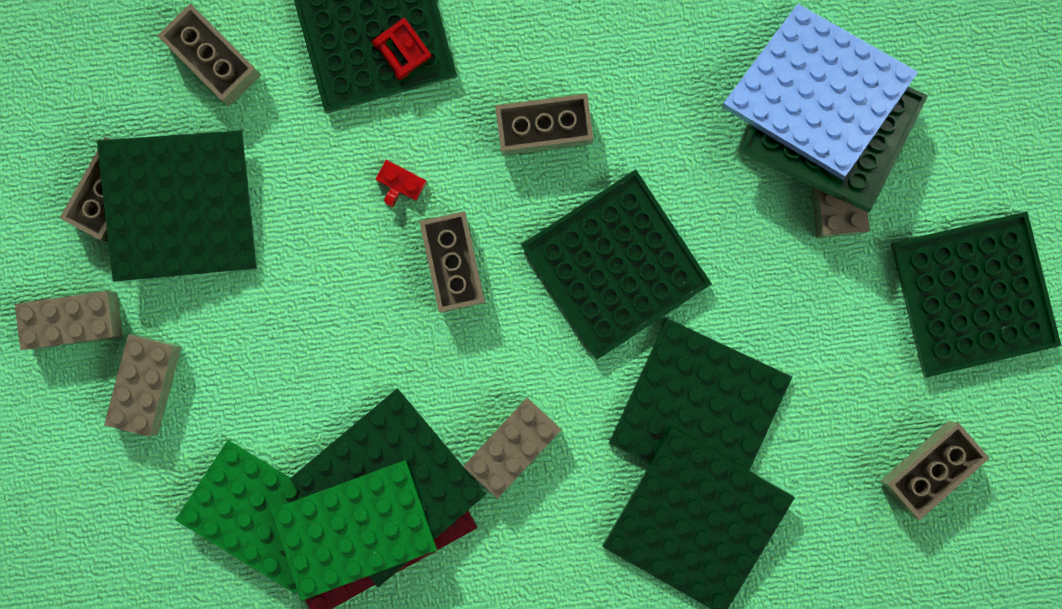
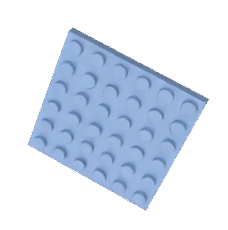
M797 4L725 100L722 108L844 180L914 80L918 71Z

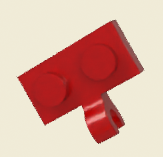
M385 160L375 179L377 182L391 188L384 198L385 204L394 207L400 194L417 202L427 183V180L388 160Z

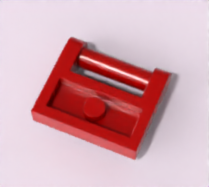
M405 17L372 41L375 49L380 50L395 71L394 75L399 81L432 57ZM391 39L407 60L408 63L402 66L387 46V41Z

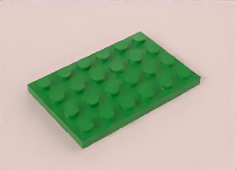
M227 440L175 520L294 594L297 592L271 509L304 498V496L292 483L289 476L230 440Z
M407 460L271 509L301 601L437 551Z

